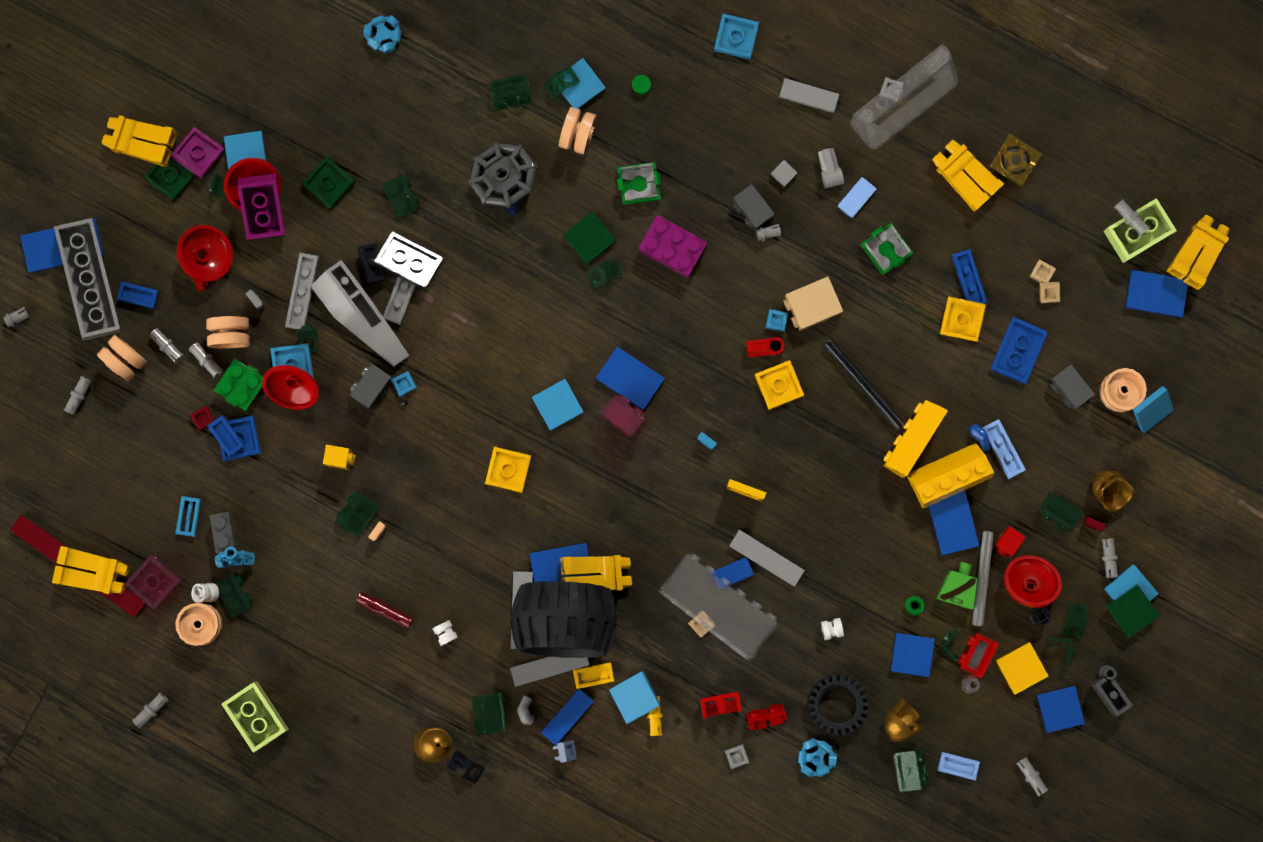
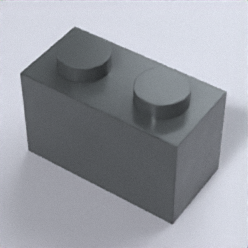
M752 184L733 197V207L738 213L742 212L745 216L744 221L750 229L753 227L756 231V229H759V227L763 226L775 215Z
M373 364L370 367H365L361 373L363 377L359 383L356 381L350 389L352 392L350 396L370 410L392 379Z
M1071 364L1050 379L1052 382L1051 387L1056 393L1060 392L1064 397V404L1069 409H1077L1095 395Z
M232 512L210 515L215 552L219 554L228 547H234L238 551Z

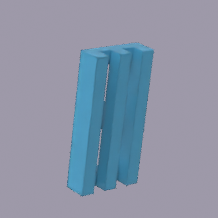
M181 497L176 534L196 537L202 499ZM186 501H189L185 530L181 531ZM193 502H196L192 530L189 532Z

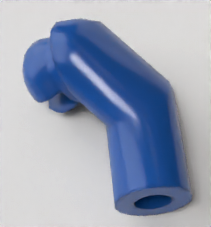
M973 424L969 429L971 436L979 441L982 451L989 450L990 444L987 431L979 425Z

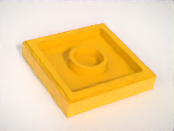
M948 296L940 334L978 342L986 304Z
M790 360L754 374L768 410L804 396Z
M494 447L485 484L523 493L531 455Z
M731 479L726 486L731 491L758 501L764 500L766 492Z
M1030 642L995 660L1014 695L1048 677Z

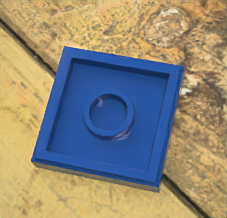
M254 416L228 421L246 447L232 457H229L220 445L223 461L261 454Z
M896 633L890 671L929 677L935 639Z
M1075 686L1037 695L1046 733L1085 724Z

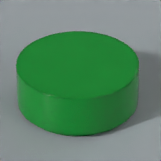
M645 75L636 76L632 81L633 91L639 95L649 92L651 88L650 79Z

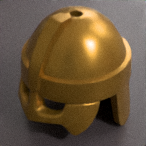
M1097 470L1095 472L1093 494L1107 511H1119L1132 500L1135 491L1122 474L1111 470Z
M903 698L887 713L884 724L885 731L893 742L911 739L915 734L922 731L924 727L916 724L920 715Z
M427 727L417 733L413 747L416 755L421 760L440 762L449 756L453 741L444 729Z

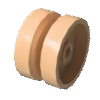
M570 107L558 146L568 150L575 139V152L584 155L594 133L597 115L586 112L580 122V109Z
M222 316L206 319V329L210 332H216L207 336V347L241 348L250 346V336L246 333H240L249 329V318Z
M114 334L108 343L116 352L113 353L108 348L103 347L97 353V356L116 375L130 382L134 378L135 372L129 364L136 369H141L147 361Z
M1122 368L1111 372L1103 379L1100 384L1099 393L1101 401L1107 408L1115 412H1126L1143 402L1146 397L1147 388L1145 380L1138 372L1133 369Z
M194 603L184 607L176 619V631L179 637L185 643L194 646L208 645L215 641L223 627L222 617L218 610L212 605L205 603ZM197 621L201 622L200 628H197L196 626L198 625Z

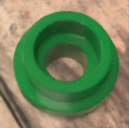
M918 596L908 598L905 603L906 611L911 615L921 614L925 607L924 601ZM913 602L918 604L917 609H912L911 604Z

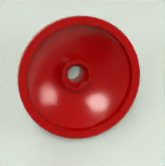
M252 157L237 161L229 168L224 179V191L228 201L235 208L242 211L237 187L238 178L275 173L279 194L281 195L282 182L278 171L272 164L260 158Z
M197 225L184 232L179 239L177 258L184 272L191 278L202 282H211L223 277L228 272L233 260V251L228 238L220 230L209 225ZM198 253L202 254L203 259L198 257Z
M280 365L272 367L265 373L262 380L265 394L276 404L288 409L300 410L309 408L315 404L319 396V386L315 379L305 370L295 366Z
M1031 555L1018 557L1010 562L1004 573L1006 590L1013 599L1025 606L1034 608L1048 606L1057 599L1061 592L1062 581L1057 569L1043 558Z

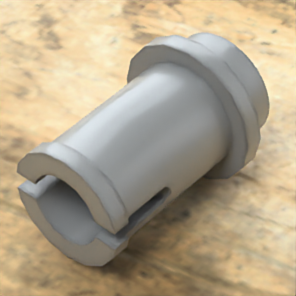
M779 224L756 229L758 241L781 236Z
M22 307L11 314L6 313L3 319L8 327H15L14 324L30 317L25 307Z

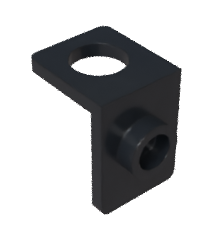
M458 750L454 752L447 764V767L461 778L474 784L485 769L484 766L470 760ZM474 768H477L476 775L470 777L471 771Z

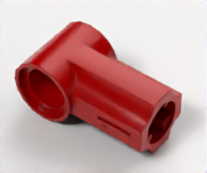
M779 337L746 341L748 358L769 355L777 356L784 351V342ZM772 342H780L781 349L773 351L770 348Z

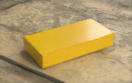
M611 662L573 670L576 689L614 682Z

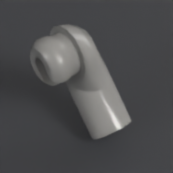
M525 695L521 700L517 713L523 724L531 725L534 722V716L530 714L528 708L532 699Z

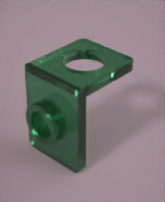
M569 66L554 73L544 83V87L554 100L565 89L578 84L580 80L572 67ZM564 73L572 76V82L565 80Z
M214 173L213 178L211 177L209 181V191L215 196L227 199L222 191L225 178Z
M613 259L596 265L587 272L593 288L597 289L607 281L624 276V272L618 260ZM594 272L599 274V282L594 279Z
M312 325L301 326V329H295L296 333L299 334V344H303L306 338H312L314 346L310 349V353L319 352L317 329L312 328Z
M1069 601L1067 623L1063 631L1064 635L1082 638L1087 626V604ZM1075 626L1080 628V630L1072 632L1069 628Z
M956 628L953 632L949 631L942 638L944 642L939 646L955 662H958L959 659L946 646L961 631L960 628Z
M1047 638V641L1066 642L1065 665H1072V657H1075V646H1072V639Z

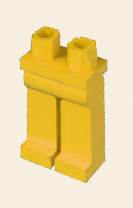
M120 115L118 118H109L107 127L114 130L113 136L106 134L103 136L102 144L110 148L115 153H122L167 168L172 152L170 149H173L178 134L173 128L126 119Z
M952 140L945 146L951 156L947 159L939 152L932 161L938 167L936 171L942 174L975 212L1004 183L1000 179L995 178L967 150L964 144L960 146L956 141Z
M1205 215L1193 226L1188 238L1166 270L1180 280L1185 277L1183 282L1197 290L1204 286L1219 253L1229 239L1227 237L1229 228L1220 224L1217 230L1213 229L1210 226L1214 219L1208 215Z
M64 546L60 547L57 559L58 564L90 570L96 573L93 574L56 566L52 583L95 590L112 595L113 593H124L125 583L116 582L118 574L127 576L130 566L121 563V560L109 559Z
M621 555L560 558L561 575L600 573V575L562 577V582L590 583L605 586L613 591L623 590V588L632 586L631 576H622L621 569L631 567L630 558L621 557Z

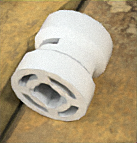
M214 583L195 584L191 595L196 603L215 602L219 596V589Z
M840 618L833 619L831 622H821L824 640H829L834 636H844Z
M450 620L432 628L434 633L438 635V641L441 646L458 638L456 632H453Z

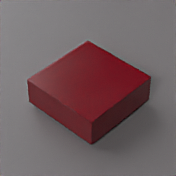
M207 405L190 414L199 432L215 421Z
M1086 517L1083 521L1084 526L1098 532L1104 531L1106 524L1090 517Z

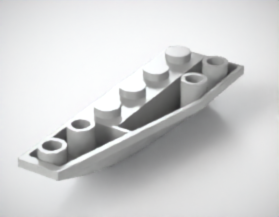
M342 260L326 270L311 285V288L331 315L393 367L409 357V354Z

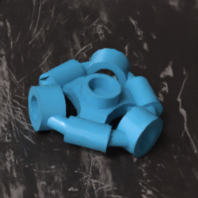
M383 15L375 17L369 24H365L363 37L367 39V44L374 50H380L384 54L393 52L397 43H400L402 33L399 27L400 22L392 15L388 17H383ZM385 22L395 29L393 31L387 29L384 26ZM373 26H375L377 33L375 37L371 38ZM388 39L392 40V42L385 43L381 46V42Z
M228 547L224 552H220L215 556V563L218 568L243 564L252 566L255 561L254 553L244 550L237 551L234 547ZM234 551V555H228V553Z
M812 738L804 742L801 751L799 750L798 763L801 766L800 771L810 778L814 776L822 777L830 773L829 770L833 767H836L837 754L831 749L832 746L825 741ZM818 745L817 751L813 753H808L806 751L807 749H810ZM826 753H829L828 766L824 765L823 762ZM807 762L813 763L816 766V771L814 772L805 764Z

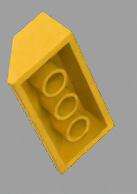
M927 400L923 404L919 402L913 411L916 415L913 419L909 418L903 428L906 431L902 436L899 434L893 444L896 446L892 452L888 451L883 459L885 464L883 466L901 478L906 477L948 410Z
M974 443L908 473L907 478L924 509L991 479L994 471L986 455Z

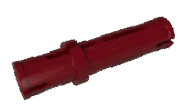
M363 592L360 593L356 601L357 604L370 609L372 613L376 612L407 629L412 622L413 617Z

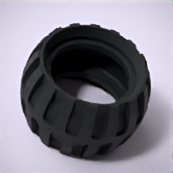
M539 581L522 584L517 591L511 612V630L516 649L521 653L561 658L606 656L611 649L616 634V606L610 588L590 583Z

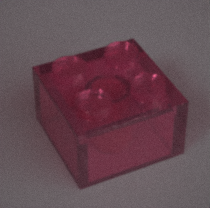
M615 394L601 411V416L628 438L632 439L645 423V413L637 407L633 409L629 406L630 401L623 395L618 397Z
M150 555L125 585L153 610H158L180 586L183 580L157 556Z

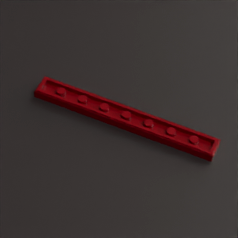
M23 515L18 517L9 530L55 563H57L60 547H68ZM58 564V565H60V566H62V567H67V568H71V569H75V570H80V571H84V572H89V573H93V574L96 573V572L90 571V570H85V569H81V568H76V567H72V566H67V565ZM126 587L124 593H113V595L97 591L134 618L138 616L147 601Z

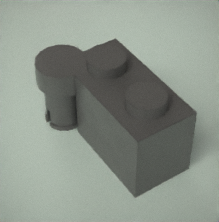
M1109 665L1102 666L1098 671L1099 678L1092 682L1091 686L1110 713L1118 717L1133 705L1118 683L1112 680L1117 675L1114 668Z

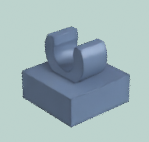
M574 740L557 743L553 747V750L558 749L559 756L554 758L555 760H560V763L577 759Z

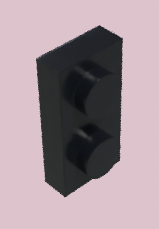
M377 243L359 246L357 250L367 284L385 281L387 279L385 270L374 265V261L380 253Z

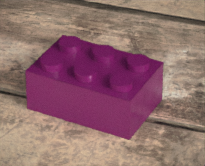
M276 173L238 178L237 187L247 240L285 235V223Z
M657 215L639 246V252L689 278L704 252L707 242Z

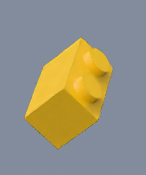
M326 445L323 464L329 467L350 470L351 466L355 464L356 455H353V451L349 448Z

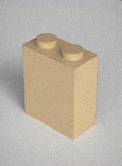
M829 277L787 293L785 295L786 299L783 300L787 311L791 310L793 317L791 320L794 327H798L799 331L843 313Z

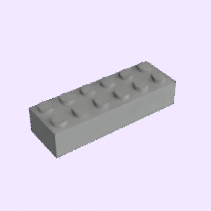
M92 218L54 226L82 340H90L121 332Z

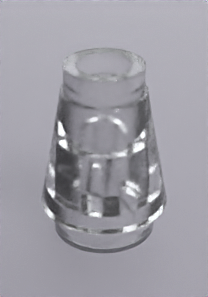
M968 675L962 680L961 686L965 693L975 694L979 691L981 683L976 676ZM973 681L976 684L975 688L970 687V684Z

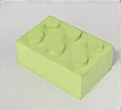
M1157 198L1136 210L1140 219L1149 226L1142 235H1139L1129 223L1126 224L1124 218L1103 231L1123 263L1177 231Z
M253 682L222 703V706L253 753L289 730L258 682Z

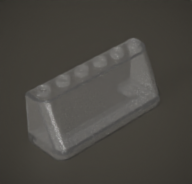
M941 44L853 114L849 124L868 147L872 149L880 148L956 87L958 76L951 53L947 47Z
M686 553L658 592L735 652L751 662L779 623L776 622L778 618L770 612L764 613L761 610L762 606L755 600L752 602L745 598L747 594L739 588L734 590L730 586L732 583L722 576L721 579L715 575L717 571L708 564L705 567L699 563L701 559L694 553H691V555Z

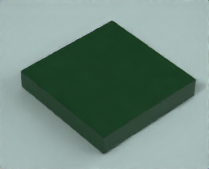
M170 156L167 168L154 164L145 174L144 178L174 202L196 175Z
M326 156L301 185L331 210L356 181Z
M593 212L589 213L563 234V237L586 265L616 242V239Z
M1138 584L1105 606L1127 638H1130L1160 617Z

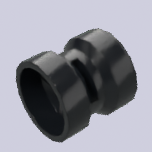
M1045 607L1033 608L1029 613V619L1036 626H1044L1050 622L1051 613Z

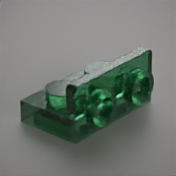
M526 73L489 82L495 110H504L532 103Z
M400 173L398 177L382 184L398 219L419 210L417 204L420 201L416 193L411 194L409 187L412 185L407 176L403 177L402 173Z
M357 490L349 496L345 508L337 513L335 522L358 538L380 506Z
M1049 491L1037 510L1041 513L1040 516L1049 522L1053 520L1057 523L1056 527L1064 532H1067V530L1069 532L1073 531L1075 524L1083 513L1052 491Z
M232 573L225 579L215 583L231 618L253 608L252 603L254 600L249 592H245L243 588L245 583L240 575L237 576L236 573Z
M502 693L473 696L472 709L476 717L474 726L478 735L505 732L506 724Z
M916 749L893 753L899 792L927 788L929 777L925 772L924 765L926 759L922 750Z

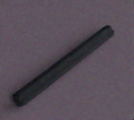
M832 339L828 340L824 344L827 351L897 430H900L905 425V422Z

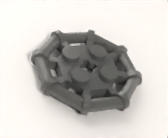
M495 142L492 147L479 156L474 157L473 169L468 184L474 189L483 205L489 204L511 208L514 203L528 193H532L534 176L538 166L532 161L523 145ZM502 151L512 152V155L509 157L503 156ZM496 153L495 157L490 159L488 162L485 161L486 159H488ZM519 156L525 162L522 166L516 161ZM483 166L485 169L484 174L479 176L480 168ZM500 171H507V174L504 178H498L500 176ZM528 172L526 182L524 184L523 182H521L523 179L522 173ZM484 182L489 188L486 192L480 186ZM517 187L521 188V190H519L517 193H515L511 197L509 196V192H511ZM493 193H497L499 195H503L504 199L492 197Z

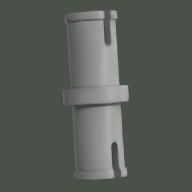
M1123 199L1114 206V209L1125 219L1124 222L1126 224L1129 223L1139 235H1142L1149 228L1140 219L1138 212H1134Z
M158 328L149 334V337L160 347L159 350L162 353L165 352L175 364L184 357L173 345V341L171 339L168 340Z
M198 342L189 348V351L199 360L200 366L205 367L213 378H217L223 372V369L213 360V356L208 354Z
M83 376L80 377L74 391L70 393L71 397L63 409L64 411L75 415L81 401H84L86 398L84 395L92 383L91 380Z
M1103 539L1104 557H1102V561L1105 562L1106 578L1118 577L1116 564L1118 556L1115 555L1114 539Z
M159 693L149 704L144 706V709L132 720L133 723L142 729L152 717L157 716V712L169 701L167 697Z
M1027 757L1016 763L1025 775L1026 782L1031 784L1037 796L1048 791V788L1039 777L1040 773L1035 771Z

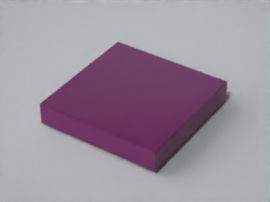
M193 127L171 154V158L202 179L223 154L225 148Z

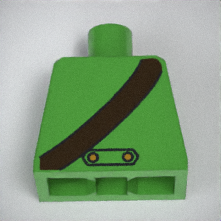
M961 562L958 572L949 571L936 599L973 610L977 578L969 576L972 565Z

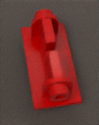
M783 704L771 705L769 708L762 710L755 709L745 714L749 730L753 729L754 731L767 728L766 721L768 720L770 726L783 724L784 721H787Z

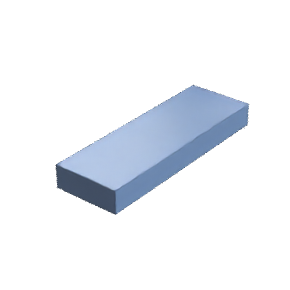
M998 419L983 427L987 431L989 444L1007 478L1010 479L1025 471L1026 469L1000 420Z

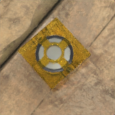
M1009 134L989 167L1022 187L1042 153Z

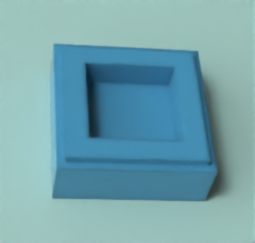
M769 309L765 328L784 332L788 313Z
M409 371L391 379L400 397L417 389Z
M703 432L697 438L698 441L710 450H713L717 445L715 441Z

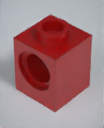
M1008 526L994 546L998 548L997 552L1002 556L1007 557L1008 555L1011 557L1015 554L1025 536Z

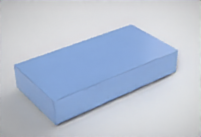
M861 177L837 207L850 218H853L876 191V188Z
M941 752L937 771L976 781L980 761Z

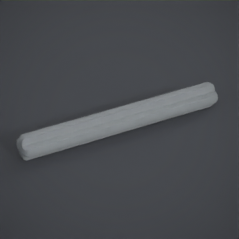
M983 531L972 620L974 626H983L994 535L990 531Z

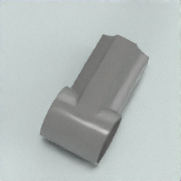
M834 148L819 151L818 157L822 169L821 176L824 187L829 188L844 184L841 168L838 167Z

